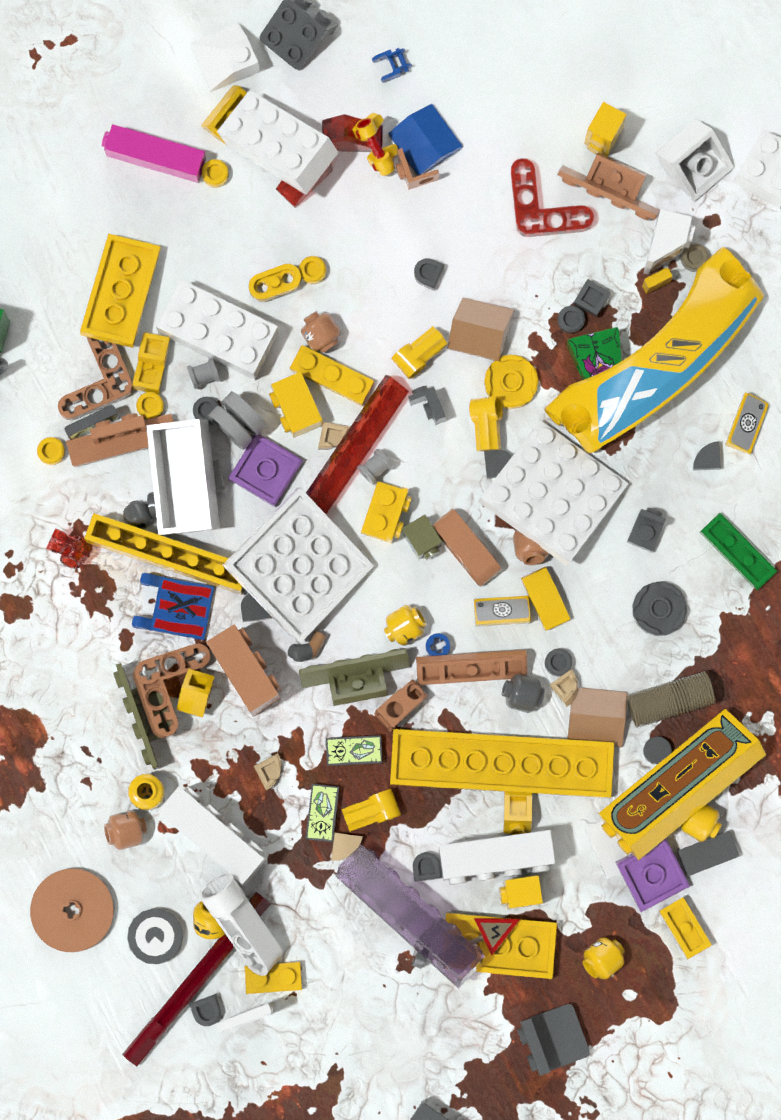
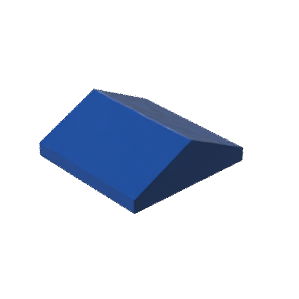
M433 104L410 114L388 133L391 140L397 145V148L403 149L407 162L417 176L426 173L463 147Z

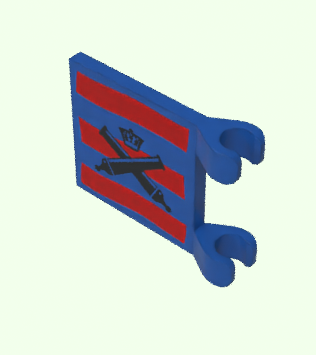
M142 573L140 584L157 587L158 592L153 618L134 616L132 627L204 641L214 586Z

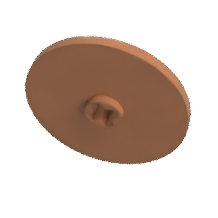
M64 869L46 877L35 890L30 905L31 922L37 935L48 946L63 952H80L98 944L109 931L114 916L113 899L107 886L94 874L81 869ZM71 902H74L75 907L80 911L79 914H74L73 919H70L69 913L65 912V907H70Z

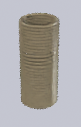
M705 671L685 676V678L682 677L672 682L669 681V683L659 684L656 687L643 689V691L630 693L626 696L629 711L636 728L672 718L673 716H679V714L682 715L685 712L688 713L689 711L699 710V708L712 706V704L715 705L716 703L711 681Z

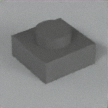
M587 279L573 304L597 317L611 292Z

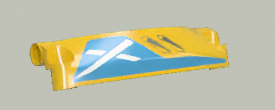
M721 247L697 269L693 285L681 307L651 340L613 367L595 376L569 385L544 408V411L558 426L563 424L566 430L575 436L587 453L599 450L605 444L621 436L658 411L702 374L747 322L757 305L762 301L764 297L763 292L751 274L746 272L739 260L728 249Z

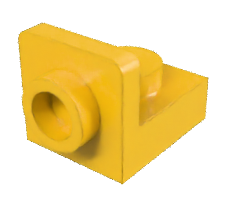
M504 791L503 833L511 835L531 833L532 793Z

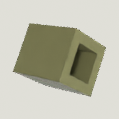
M425 514L402 528V534L418 560L423 557L428 560L440 552L438 548L442 546V541Z

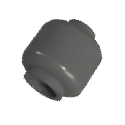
M515 674L510 681L506 680L502 688V696L505 697L506 705L511 709L526 713L532 712L535 708H540L545 692L538 679L522 674Z

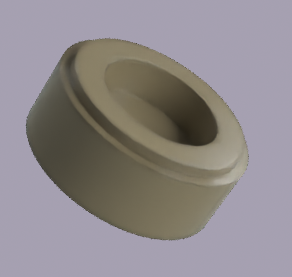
M697 243L690 244L689 249L684 248L681 254L683 267L691 272H697V269L708 260L706 248Z

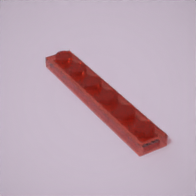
M389 375L384 376L306 492L325 514L328 513L357 470V466L361 464L409 393L405 387Z

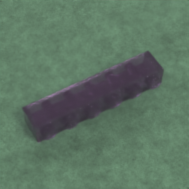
M361 844L339 865L336 878L458 989L481 966L485 956L482 954L480 947L474 942H469L465 939L456 925L444 920L435 906L428 905L420 898L419 892L414 887L407 886L402 882L394 869L387 868L381 863L378 855L373 850L366 849Z

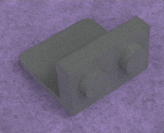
M283 0L259 37L263 44L296 70L301 69L305 65L322 38L333 34L338 27L332 21L333 17L328 12L317 9L312 4V0Z
M566 1004L519 1021L521 1028L517 1029L522 1045L528 1044L531 1054L527 1056L530 1068L532 1072L537 1070L540 1076L550 1073L551 1070L586 1058L590 1054L576 1012L571 1004Z

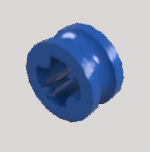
M435 633L427 639L426 651L429 656L447 655L449 653L450 641L444 634ZM434 639H440V642L442 640L445 642L446 646L442 647V653H436V650L434 652L431 650L430 646L434 644Z

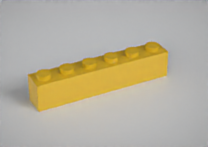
M95 513L92 515L84 538L88 544L243 595L245 588L223 566L229 558Z

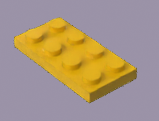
M108 233L80 329L81 336L131 348L134 347L161 246Z
M446 913L442 954L481 935L474 918H509ZM520 920L492 956L483 940L441 961V969L552 979L557 923Z

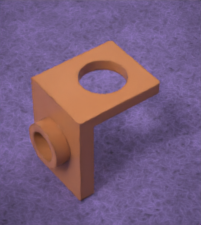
M403 149L397 150L399 163L395 164L400 180L405 179L408 190L439 180L438 169L412 177Z

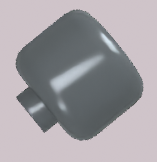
M135 500L124 508L123 514L126 524L140 529H145L152 524L153 518L150 515L147 503Z

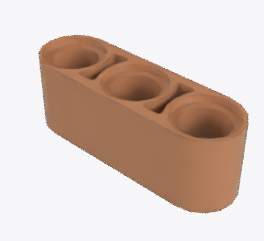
M454 509L448 511L432 524L441 541L478 586L481 587L502 570L498 562Z

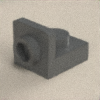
M427 386L416 388L412 391L413 395L408 396L411 406L423 401L427 402L423 404L425 414L428 420L433 418L435 425L446 421L434 387L429 389Z
M653 508L641 509L627 543L652 553L666 522V519L661 517L662 513Z

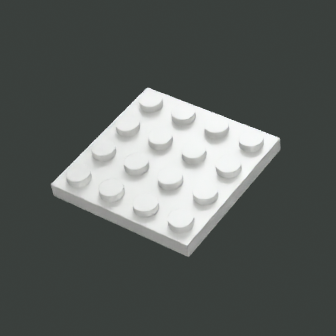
M540 420L478 502L568 566L629 483Z
M300 487L296 488L223 564L225 569L296 643H301L374 566Z

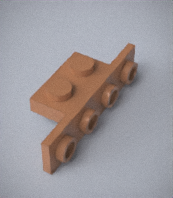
M596 154L587 176L564 165L557 174L562 177L564 183L574 187L580 185L586 188V192L594 197H606L611 200L610 203L618 208H630L636 211V216L644 220H650V218L655 220L660 212V209L636 199L647 174L603 154Z
M134 413L121 417L122 421L111 423L110 420L96 423L95 428L90 429V435L66 441L72 466L77 467L149 448L146 425L173 422L172 414L145 420L143 415L138 416Z

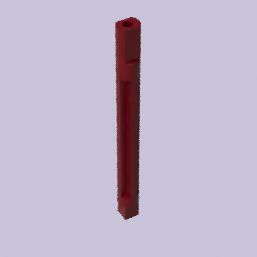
M255 892L249 900L259 917L271 905L258 892ZM226 934L215 942L158 1013L151 1018L122 1053L129 1062L136 1067L164 1035L175 1018L232 951L234 945Z

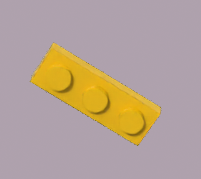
M301 345L289 368L294 373L301 371L304 378L360 406L365 402L374 384V380L304 345Z

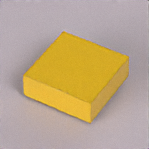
M665 268L644 279L642 287L646 294L671 282L673 276L669 268Z

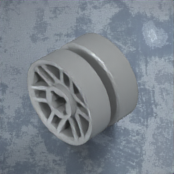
M231 391L222 400L223 405L228 411L220 406H216L209 413L208 418L230 441L244 450L253 441L246 429L254 435H259L267 424L246 401Z

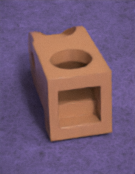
M412 679L376 709L374 715L391 733L428 695Z

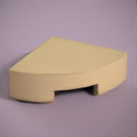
M323 422L318 450H329L339 446L347 438L350 427Z
M572 669L550 684L553 692L566 707L573 702L578 692V680Z
M278 753L254 766L266 791L276 784L281 774V760Z
M335 833L331 861L343 860L355 853L361 844L362 836Z

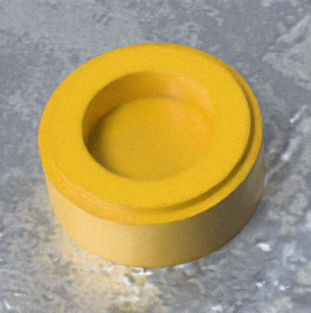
M212 159L204 164L202 178L208 186L218 188L227 182L229 171L223 161Z
M309 256L303 259L299 266L301 279L308 284L320 283L326 275V266L323 260L316 256Z
M146 392L138 398L136 408L139 415H143L144 419L148 420L162 415L164 403L158 394Z
M47 437L38 444L37 455L44 464L56 465L63 460L65 448L57 438Z

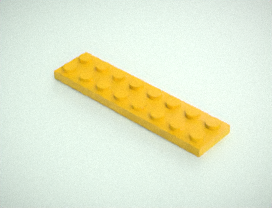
M393 729L390 785L611 798L614 742Z

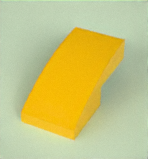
M143 332L138 352V363L132 383L133 390L160 393L170 337Z
M546 567L521 578L545 631L571 620Z

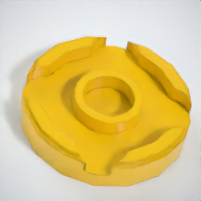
M511 354L501 356L500 362L494 361L486 370L484 380L486 394L488 397H500L503 408L516 409L523 407L536 394L538 386L537 372L533 365L522 356Z

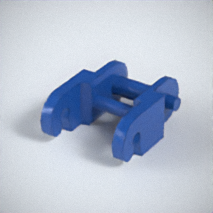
M396 48L394 52L390 49L372 58L373 63L377 62L378 59L381 61L384 59L389 60L393 72L381 78L382 83H385L387 79L391 81L400 77L401 72H408L409 68L412 67V64H407L404 58V48ZM398 56L402 66L396 68L393 58Z

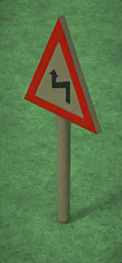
M474 918L481 935L436 956L435 961L439 962L483 940L492 956L521 919Z

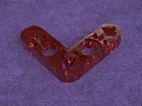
M520 158L513 162L510 177L515 225L520 235L535 237L578 233L591 228L594 214L587 206L578 205L539 209L533 163L525 158ZM519 166H524L525 170H530V172L526 173V184L521 185L520 173H515V171H519ZM522 191H528L532 194L533 200L529 204H522L518 201V194ZM565 213H570L569 219L577 218L578 213H583V216L589 219L585 220L584 225H580L579 220L570 221V227H566L567 216ZM550 215L560 216L563 221L562 225L558 228L550 227L547 223ZM539 216H543L542 224L544 229H539L540 224H533L530 230H526V226L520 223H524L525 218H530L531 222H539Z

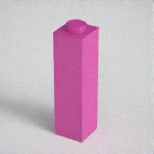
M112 124L110 132L106 131L104 133L102 147H104L107 157L199 183L202 168L206 161V154L203 150Z

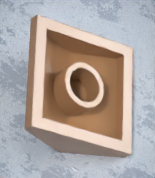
M463 297L452 319L447 348L500 362L515 311Z
M578 688L577 695L570 704L567 740L614 742V747H622L626 720L627 692Z

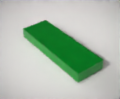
M721 513L699 532L756 591L777 572Z

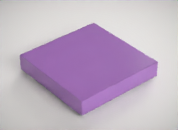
M254 435L253 441L244 451L228 480L275 507L303 460L262 435Z
M666 838L640 860L631 853L615 862L640 912L690 887Z

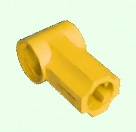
M432 326L413 343H408L400 348L391 359L405 376L411 379L422 371L427 362L445 348L448 343L443 335Z
M500 397L471 399L469 413L472 422L475 423L476 451L501 450L499 421L503 416V406Z
M392 789L368 797L366 801L342 809L350 832L375 822L379 824L401 815Z

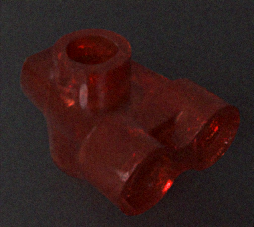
M55 528L46 546L47 550L61 554L60 562L72 569H78L82 563H85L92 548L87 545L83 537L76 535L71 537L66 532Z

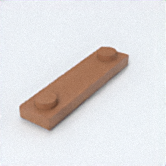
M526 650L416 657L418 685L506 680L511 679L515 674L527 676Z

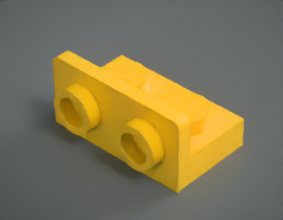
M377 481L361 534L391 544L394 537L399 538L404 524L399 522L402 511L408 512L412 497L408 496L409 489L405 487L401 489Z

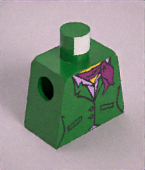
M618 327L571 338L567 341V349L582 380L595 376L622 361Z

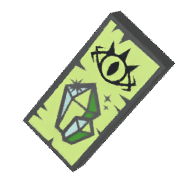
M111 404L65 426L64 429L71 440L90 433V429L95 428V424L106 420L113 422L120 417L114 405Z
M381 735L326 738L327 766L382 764Z
M312 784L306 840L333 842L339 787Z

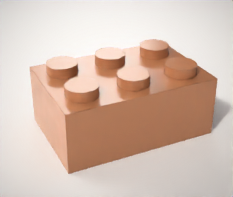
M234 624L206 641L252 717L281 700L278 694L282 691L281 687L272 674L268 677L265 674L266 663L258 651L252 653L249 646L253 644L243 627L238 630Z

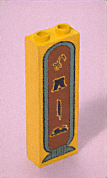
M724 709L598 814L603 821L601 828L611 839L615 836L619 840L617 844L626 855L632 853L640 860L766 755L759 739L731 713Z

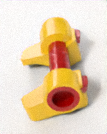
M373 112L360 120L352 130L357 139L368 142L371 152L367 156V160L374 171H378L380 175L385 176L392 173L395 169L392 158L397 155L398 148L396 144L381 147L376 132L384 118L380 114Z

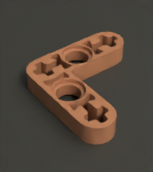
M87 337L104 379L63 396L58 402V411L64 419L70 421L79 419L126 399L133 392L132 381L116 344L104 341L107 348L111 345L113 348L102 351L97 340L92 341L94 338ZM107 355H114L118 359L117 365L112 369H107L102 364L104 357ZM118 373L122 383H128L124 387L125 391L120 393L118 389L113 390L117 386L113 376L108 379L107 375ZM92 390H100L103 393V399L100 403L92 404L89 402L88 395ZM83 395V400L88 408L83 410L81 404L74 408L75 412L73 414H70L69 411H63L67 407L66 402L71 401L72 404H77L81 402L78 396Z
M203 644L189 645L143 660L133 670V679L151 730L159 738L164 739L172 736L178 728V720L164 681L185 675L188 669L198 671L204 668L210 661L211 656L210 651ZM194 650H196L197 654L202 653L203 658L199 664L197 660H192L186 663L188 668H185L184 659L191 657L194 654ZM167 658L177 660L179 668L176 672L166 670L164 663ZM155 662H158L159 671L151 674L149 680H147L146 676H140L143 667L146 670H152L157 667ZM151 692H157L162 696L163 701L160 706L155 707L149 703L148 696ZM166 708L167 712L162 714L165 722L171 723L168 732L164 728L159 729L158 724L162 722L160 714L157 716L153 715V713L159 712Z

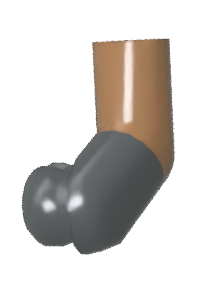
M314 631L308 643L301 645L292 644L288 648V656L296 662L312 660L319 653L327 637L318 631Z

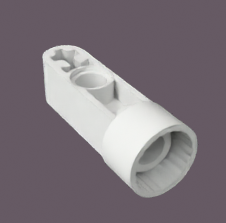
M223 874L216 877L201 890L199 898L212 917L216 919L250 970L260 976L267 975L281 957V947L246 898L245 893L231 874Z

